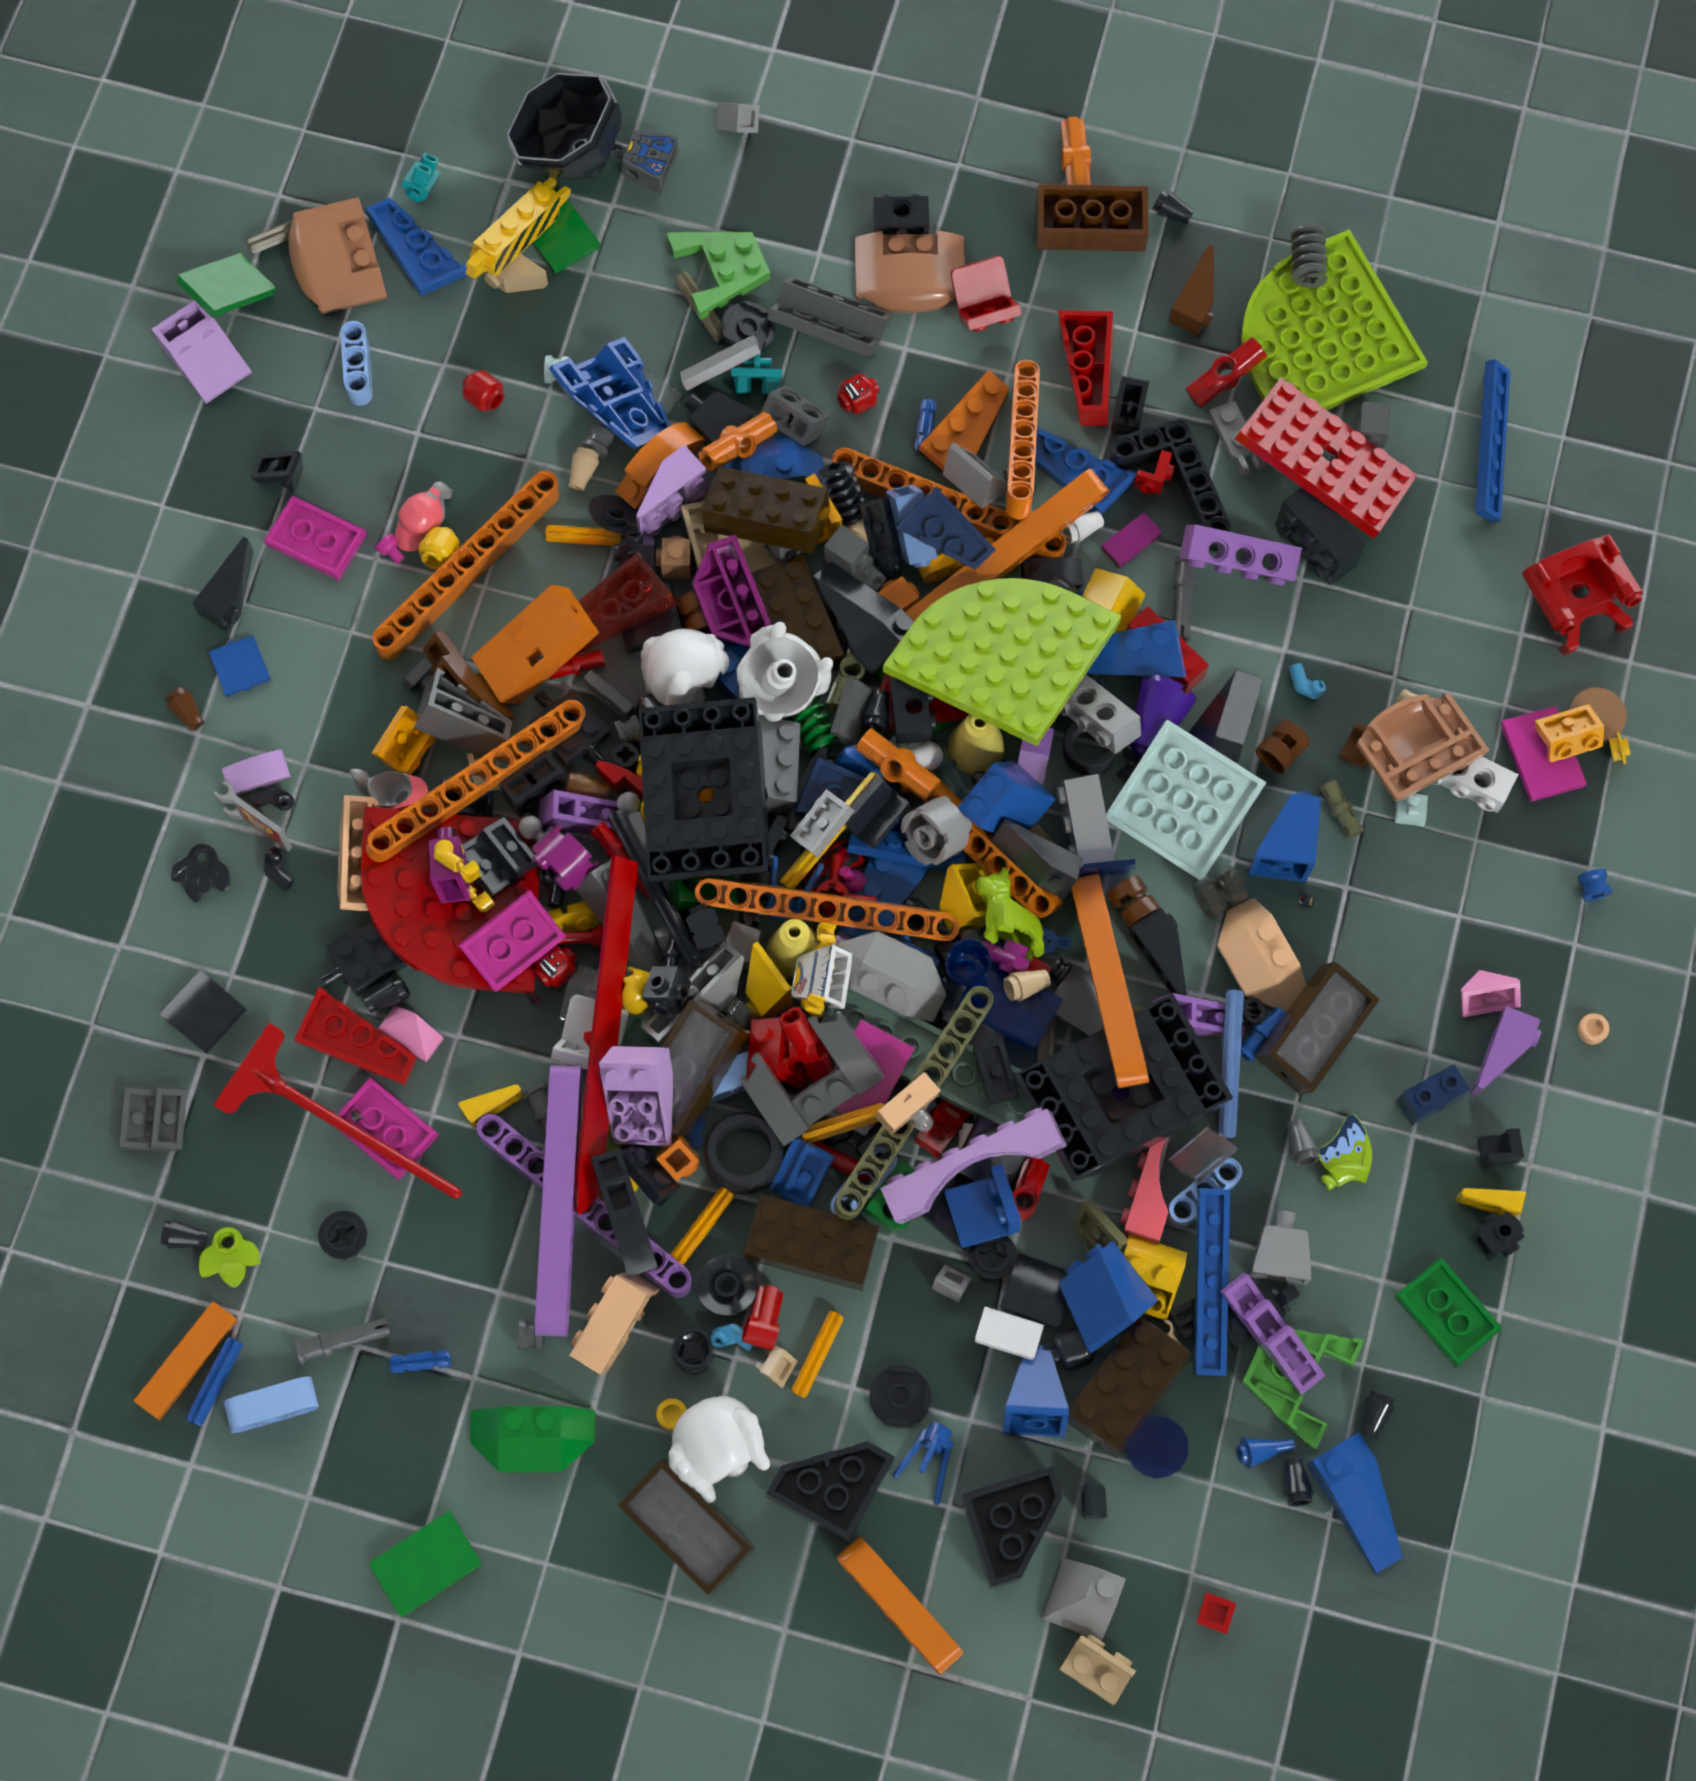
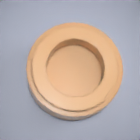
M1587 1014L1578 1023L1577 1032L1585 1043L1591 1045L1599 1044L1609 1034V1023L1600 1014Z

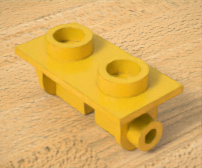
M584 900L568 905V913L566 914L562 913L561 908L547 911L562 932L587 931L600 925L598 918Z

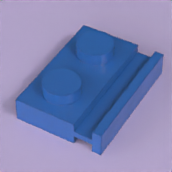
M798 1136L792 1140L769 1190L781 1194L782 1198L791 1203L811 1207L835 1157L814 1144L805 1142Z

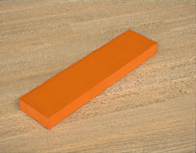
M212 1301L134 1399V1402L160 1421L239 1320Z

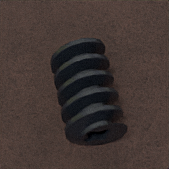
M834 462L822 467L817 474L819 477L824 478L821 484L823 487L828 488V495L842 518V525L860 521L862 519L860 503L865 502V497L861 493V486L857 483L858 478L854 473L853 465L849 462Z

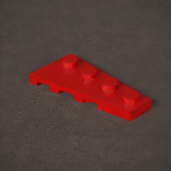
M320 986L294 1038L297 1044L403 1086L406 1085L417 1061L415 1055L373 1027L371 1023L351 1011L342 1002L333 998Z

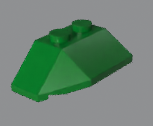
M498 1406L471 1411L470 1443L499 1473H562L595 1443L596 1411L565 1406Z

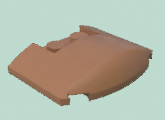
M359 197L294 212L293 222L289 231V253L292 268L303 293L308 299L310 298L320 306L318 310L322 314L387 299L382 275Z
M937 230V234L883 235L882 231L855 237L856 299L862 302V297L875 303L877 308L901 313L927 312L947 307V303L955 299L950 273L954 268L965 265L964 236Z
M1443 693L1442 698L1429 697V694H1422L1393 704L1370 722L1356 744L1395 802L1414 796L1421 789L1459 769H1464L1490 751L1451 694Z

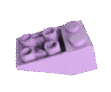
M195 300L151 329L159 347L206 404L252 373L215 319Z
M685 445L661 462L636 515L638 532L643 533V535L657 536L663 526L670 521L675 522L682 517L681 505L702 502L708 494L706 468Z
M612 1046L599 1062L613 1144L670 1146L673 1070L669 1048Z

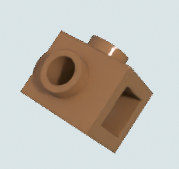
M682 536L662 538V549H656V566H661L662 578L691 579V539H685Z

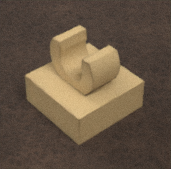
M775 1345L772 1351L764 1350L768 1355L765 1363L757 1362L755 1365L760 1370L759 1372L769 1381L783 1388L798 1361L786 1350Z

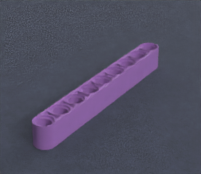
M550 1066L535 1336L567 1337L582 1066Z
M488 1114L480 1118L477 1123V1132L483 1144L538 1189L543 1191L544 1171L540 1174H533L530 1172V1168L536 1162L544 1163L545 1154L500 1117ZM490 1125L499 1127L498 1134L493 1137L484 1135L485 1129ZM516 1143L523 1146L522 1151L518 1155L512 1156L507 1154V1149L510 1145ZM596 1197L588 1211L579 1215L575 1212V1219L620 1254L613 1229L603 1231L599 1228L601 1221L609 1218L605 1202ZM649 1239L654 1256L660 1257L663 1262L658 1269L643 1274L672 1297H685L692 1289L690 1272ZM673 1276H684L686 1278L685 1285L682 1288L671 1287L669 1282Z

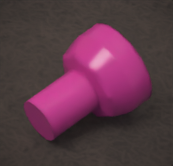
M393 534L387 535L375 546V549L383 556L388 554L396 565L405 559L403 554L397 549L398 542Z
M842 866L839 869V875L843 878L842 883L846 885L849 893H858L864 888L866 877L861 871L851 870L848 866Z

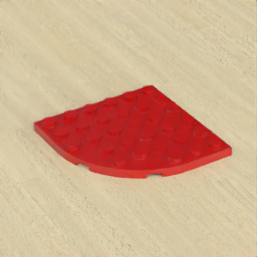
M365 806L360 881L364 902L371 916V921L380 937L403 962L418 972L421 971L428 976L436 978L438 982L459 988L493 991L458 945L526 891L530 890L538 900V870L540 866H536L511 886L492 897L491 899L495 905L486 912L479 911L471 900L441 904L430 877L429 841L438 839V830L440 828L452 827L455 829L456 836L460 838L463 845L478 836L484 828L501 818L454 814L388 860L376 862L370 859L366 853L368 836L375 828L402 810ZM422 812L426 817L436 815L434 812ZM506 819L531 850L537 841L535 839H526L520 834L518 826L521 820ZM407 824L397 826L401 833L408 834L412 831V828ZM376 840L372 843L378 850L388 848L387 843L382 840ZM475 880L470 883L476 889L475 894L477 897L483 893V890ZM534 963L498 991L533 993L535 986V973L532 971L535 968Z

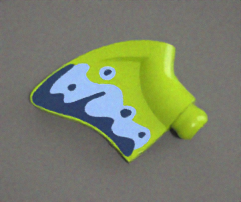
M1349 1114L1336 1136L1328 1144L1319 1148V1162L1327 1172L1326 1175L1321 1177L1322 1185L1325 1184V1189L1332 1190L1335 1186L1340 1187L1350 1181L1366 1183L1371 1170L1372 1148L1368 1134L1355 1114Z

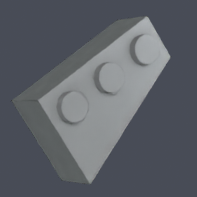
M1099 774L1056 782L1058 801L1064 815L1062 817L1065 834L1068 833L1070 840L1068 851L1083 858L1081 867L1115 861Z

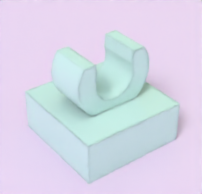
M1415 794L1404 800L1397 801L1395 823L1424 827L1428 796Z

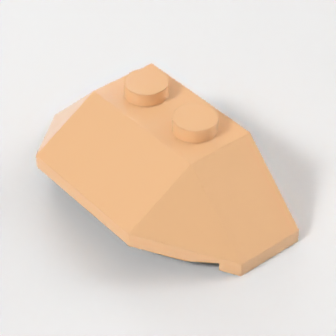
M344 795L339 832L337 884L339 907L341 910L368 911L362 895L360 864L365 806L381 808L374 797Z
M1254 898L1227 911L1217 947L1241 991H1243L1246 998H1257L1265 1006L1277 1007L1287 1012L1305 988L1306 982L1301 965L1276 920Z

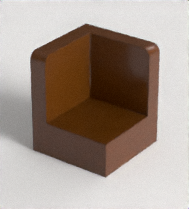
M1356 722L1339 758L1366 770L1369 763L1356 744L1367 726Z

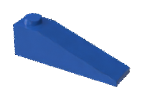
M1360 1433L1341 1442L1307 1464L1310 1472L1375 1574L1403 1557L1377 1460Z

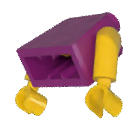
M440 828L438 830V839L429 841L431 882L441 904L471 900L479 911H488L495 905L486 891L477 897L475 894L476 889L470 885L471 882L482 876L478 871L480 869L474 860L467 863L465 849L460 838L456 836L454 828Z

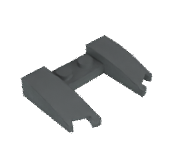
M837 1012L836 1021L819 1023L817 1015H812L808 1018L809 1023L839 1067L793 1098L790 1097L758 1052L751 1059L756 1064V1067L749 1080L744 1076L740 1079L756 1107L783 1146L809 1129V1125L857 1093L861 1095L884 1079V1071L841 1012Z

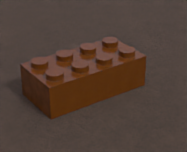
M1038 184L1036 196V250L1145 252L1149 235L1148 186Z

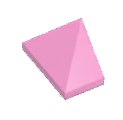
M1479 970L1461 988V1015L1463 1018L1502 1011L1506 1006L1510 1008L1521 1007L1520 981L1517 978Z
M398 1006L393 1007L378 1028L380 1032L389 1036L426 1063L444 1040L437 1031L416 1013Z

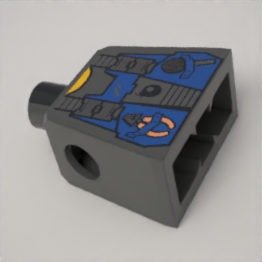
M636 130L633 132L628 144L615 140L610 156L622 160V174L626 178L661 194L679 152L678 138L674 135Z

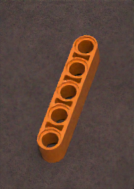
M858 1536L836 1557L844 1569L939 1675H942L964 1654L958 1644L862 1537Z

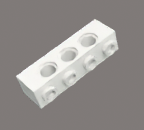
M1481 757L1464 769H1459L1460 774L1451 773L1436 781L1433 785H1442L1450 789L1455 796L1468 798L1476 802L1481 809L1498 813L1505 803L1518 774ZM1480 779L1484 781L1486 787H1479L1474 780Z

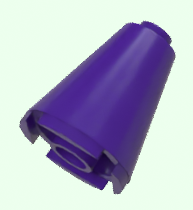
M1152 674L1151 679H1148L1147 675H1145L1140 684L1135 713L1140 716L1141 736L1129 744L1132 748V753L1142 758L1166 720L1179 726L1195 704L1196 697L1194 693L1189 690L1187 695L1181 691L1182 684L1167 677Z

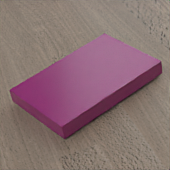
M292 495L266 536L264 543L266 546L339 581L367 536L366 530Z
M1557 706L1502 720L1500 723L1530 802L1583 788L1587 784L1576 755L1552 763L1549 762L1547 759L1548 747L1535 730V720L1559 713Z
M528 890L458 946L493 991L497 992L566 938V936L533 893Z
M861 1019L855 1032L884 1071V1079L861 1095L857 1093L835 1109L842 1113H848L880 1102L885 1105L915 1047ZM875 1123L870 1124V1125H867V1126L870 1127V1128H873V1126H874Z
M371 1077L337 1114L415 1162L439 1136L434 1129ZM357 1109L363 1119L355 1123L350 1112ZM338 1130L398 1181L407 1172V1170Z

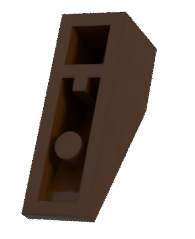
M1210 244L1175 301L1169 317L1170 323L1197 336L1203 327H1209L1215 314L1211 312L1214 302V246Z

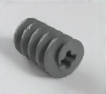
M1321 224L1302 225L1291 234L1292 279L1294 283L1302 287L1317 288L1324 285L1328 279L1325 275L1327 273L1325 265L1327 262L1325 256L1327 248L1324 246L1326 244V237L1324 236L1326 228Z

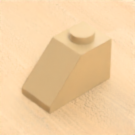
M522 254L513 260L497 277L487 271L484 272L486 283L494 289H501L505 293L542 289L548 285L546 270Z

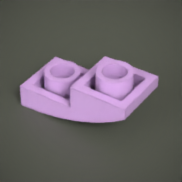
M281 749L257 755L222 768L225 781L232 785L237 796L260 786L268 787L291 777Z

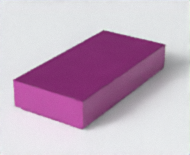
M1142 513L1103 543L1101 550L1120 569L1158 540L1163 532L1145 513Z

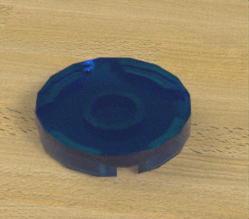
M1148 1416L1127 1444V1457L1133 1468L1143 1476L1153 1479L1168 1478L1178 1472L1186 1462L1189 1450L1188 1438L1182 1427L1173 1419L1164 1416Z

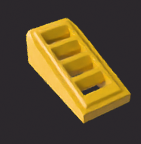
M515 1084L461 1101L458 1105L471 1127L476 1128L480 1118L488 1114H499L521 1100L523 1093L520 1086Z
M1463 1188L1457 1195L1456 1201L1489 1213L1497 1212L1499 1216L1508 1211L1511 1217H1517L1522 1212L1526 1192Z

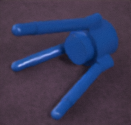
M777 856L772 858L770 885L772 886L777 884ZM820 863L804 888L805 891H811L824 868L823 863ZM769 892L766 907L774 906L777 899L775 900V895ZM799 897L795 905L792 906L794 900L791 899L789 901L790 909L799 912L805 900ZM774 915L767 916L768 918L781 923H785L786 921L792 919Z
M930 1422L928 1429H922L917 1441L893 1472V1477L897 1478L923 1443V1447L927 1451L919 1468L920 1473L925 1472L933 1453L940 1454L943 1450L935 1491V1505L940 1504L949 1454L954 1444L950 1441L953 1434L952 1430L939 1423Z

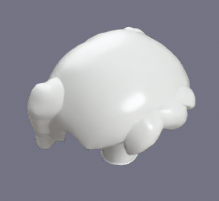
M783 622L762 627L750 638V649L737 667L740 699L756 697L759 715H763L768 721L772 722L779 721L783 717L798 714L806 709L815 696L826 693L831 682V668L833 667L831 658L826 657L820 660L819 655L811 646L798 636L785 633L786 626Z
M677 629L667 632L662 636L649 638L644 642L643 650L640 653L646 693H652L665 706L703 702L706 697L703 687L707 689L712 688L719 676V672L721 671L723 676L728 670L729 657L723 651L724 644L713 634H704L693 629Z
M728 1396L704 1399L686 1410L674 1427L672 1446L669 1451V1467L678 1475L681 1481L700 1493L707 1503H712L716 1499L713 1484L721 1481L726 1476L728 1478L741 1476L746 1471L748 1462L752 1461L760 1470H767L770 1467V1461L764 1450V1439L758 1418L737 1399Z

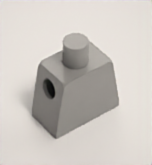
M1277 1211L1276 1226L1265 1225L1261 1230L1249 1271L1251 1278L1307 1285L1311 1281L1308 1231L1294 1229V1212Z

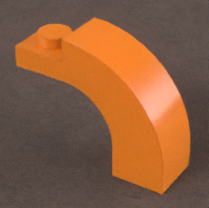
M687 422L676 423L667 427L648 441L632 458L624 469L627 474L615 492L634 509L640 508L661 462L683 445L695 456L706 439Z

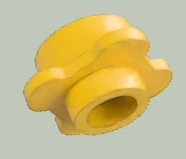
M1618 732L1616 738L1609 739L1611 754L1614 762L1622 760L1623 764H1626V756L1631 755L1627 738L1621 739L1620 732Z

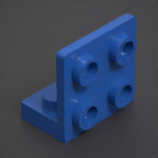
M1003 1164L991 1167V1178L945 1191V1198L962 1248L1020 1232L1021 1219Z

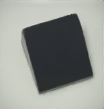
M1085 1484L1081 1489L1083 1518H1106L1105 1487Z

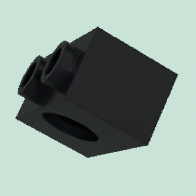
M911 194L908 196L882 195L874 197V232L882 231L883 235L929 234L928 196ZM898 214H904V215H906V216H905V217H898V216H896V215H898Z
M890 679V696L896 744L931 741L932 730H936L935 713L929 712L928 703H933V696L899 679ZM909 706H917L921 711L912 714L906 709Z

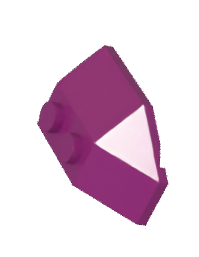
M735 534L708 544L692 585L711 634L717 638L750 647L751 636L762 627L772 624L737 536Z

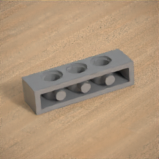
M1085 674L1060 712L1063 716H1068L1076 722L1080 730L1083 732L1087 731L1092 735L1100 746L1107 747L1114 754L1141 736L1140 716L1087 674Z

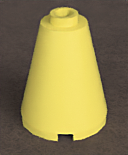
M971 714L952 731L948 740L950 760H952L958 770L969 775H973L978 770L988 771L993 763L1001 762L1005 754V741L999 728Z
M791 919L786 921L771 935L766 945V953L786 980L788 975L795 973L798 957L809 953L820 943V940H817V933L806 923L798 919Z

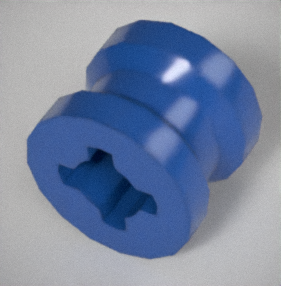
M1606 869L1587 871L1577 877L1579 884L1584 889L1582 893L1584 901L1602 899L1613 893L1611 886L1606 882L1608 877Z

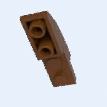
M444 630L435 632L423 649V652L434 666L430 676H433L438 667L445 672L444 678L457 687L459 684L466 687L467 691L465 693L478 703L483 700L512 721L514 715L505 703H500L481 673H473Z

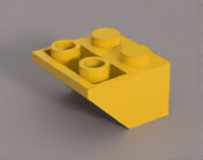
M1129 1233L1123 1255L1158 1299L1145 1314L1167 1320L1185 1269L1188 1253Z

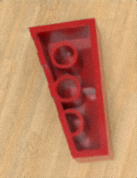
M1058 310L1059 328L1080 426L1108 427L1114 341L1113 311Z

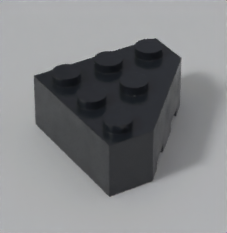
M865 1441L851 1447L781 1465L766 1492V1498L849 1544L891 1468L895 1456Z
M1053 1466L962 1494L961 1500L989 1590L1019 1581L1037 1549L1063 1497Z

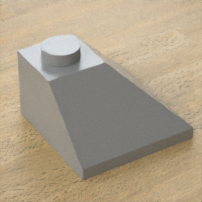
M1063 1558L1042 1619L1086 1637L1091 1634L1102 1641L1126 1579L1103 1569Z

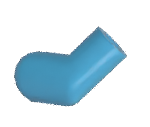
M1301 663L1291 665L1288 668L1294 688L1298 693L1311 699H1317L1325 692L1326 686L1323 681H1311L1306 678Z
M737 1324L717 1327L710 1336L712 1345L720 1348L737 1343L748 1352L754 1347L741 1341L744 1329Z

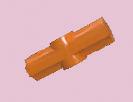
M1068 117L1066 120L1061 121L1060 125L1062 141L1061 166L1062 171L1066 175V185H1091L1089 171L1091 168L1090 146L1086 144L1084 120L1078 117Z
M762 412L739 427L727 426L723 429L718 440L704 447L698 453L699 461L707 471L712 473L719 466L722 467L738 456L744 459L749 458L754 453L758 444L777 432L776 422L769 413Z
M872 728L865 733L856 746V750L880 768L882 776L886 780L901 783L925 802L930 799L941 784L939 778L916 762L915 755L909 749L897 748Z

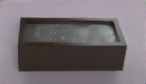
M1336 961L1321 965L1254 1057L1297 1094L1314 1092L1380 999Z
M689 1000L662 1046L669 1048L673 1070L672 1133L676 1136L691 1134L750 1035L749 1031L706 1002L700 1000Z
M661 1459L618 1505L707 1595H713L756 1549L712 1503H707L700 1493L681 1481L678 1475L669 1467V1461L666 1459Z

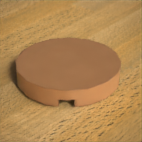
M1592 687L1581 691L1572 700L1568 710L1589 704L1604 724L1603 744L1609 742V739L1616 738L1617 733L1623 731L1627 721V710L1622 700L1614 692L1605 688Z

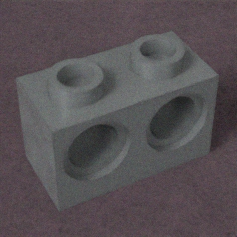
M787 385L769 393L761 413H769L776 422L777 429L803 447L820 437L830 416Z

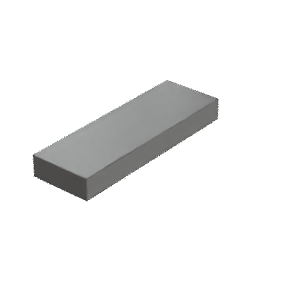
M753 334L681 371V381L685 389L690 390L760 354L759 343L755 335Z

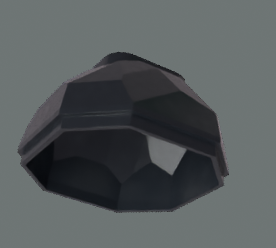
M557 72L526 92L506 135L507 141L519 166L529 173L570 181L594 178L604 169L615 145V139L621 127L622 114L619 104L604 77L591 74Z

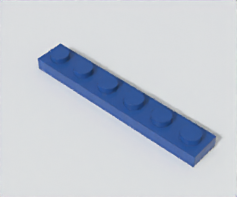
M1496 359L1486 361L1485 374L1483 376L1484 393L1481 402L1482 423L1480 424L1479 468L1476 478L1477 499L1475 500L1476 513L1490 523L1501 521L1510 370Z
M1197 1189L1193 1375L1226 1376L1228 1302L1220 1291L1228 1285L1230 1189Z

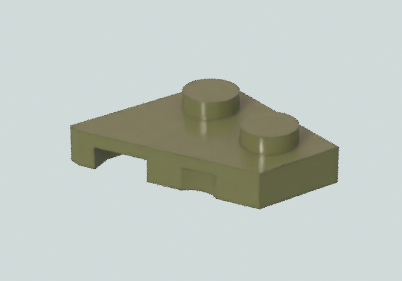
M1092 1200L1082 1202L1073 1225L1084 1244L1085 1252L1087 1253L1097 1244L1105 1247L1113 1241L1123 1254L1128 1242L1125 1235Z

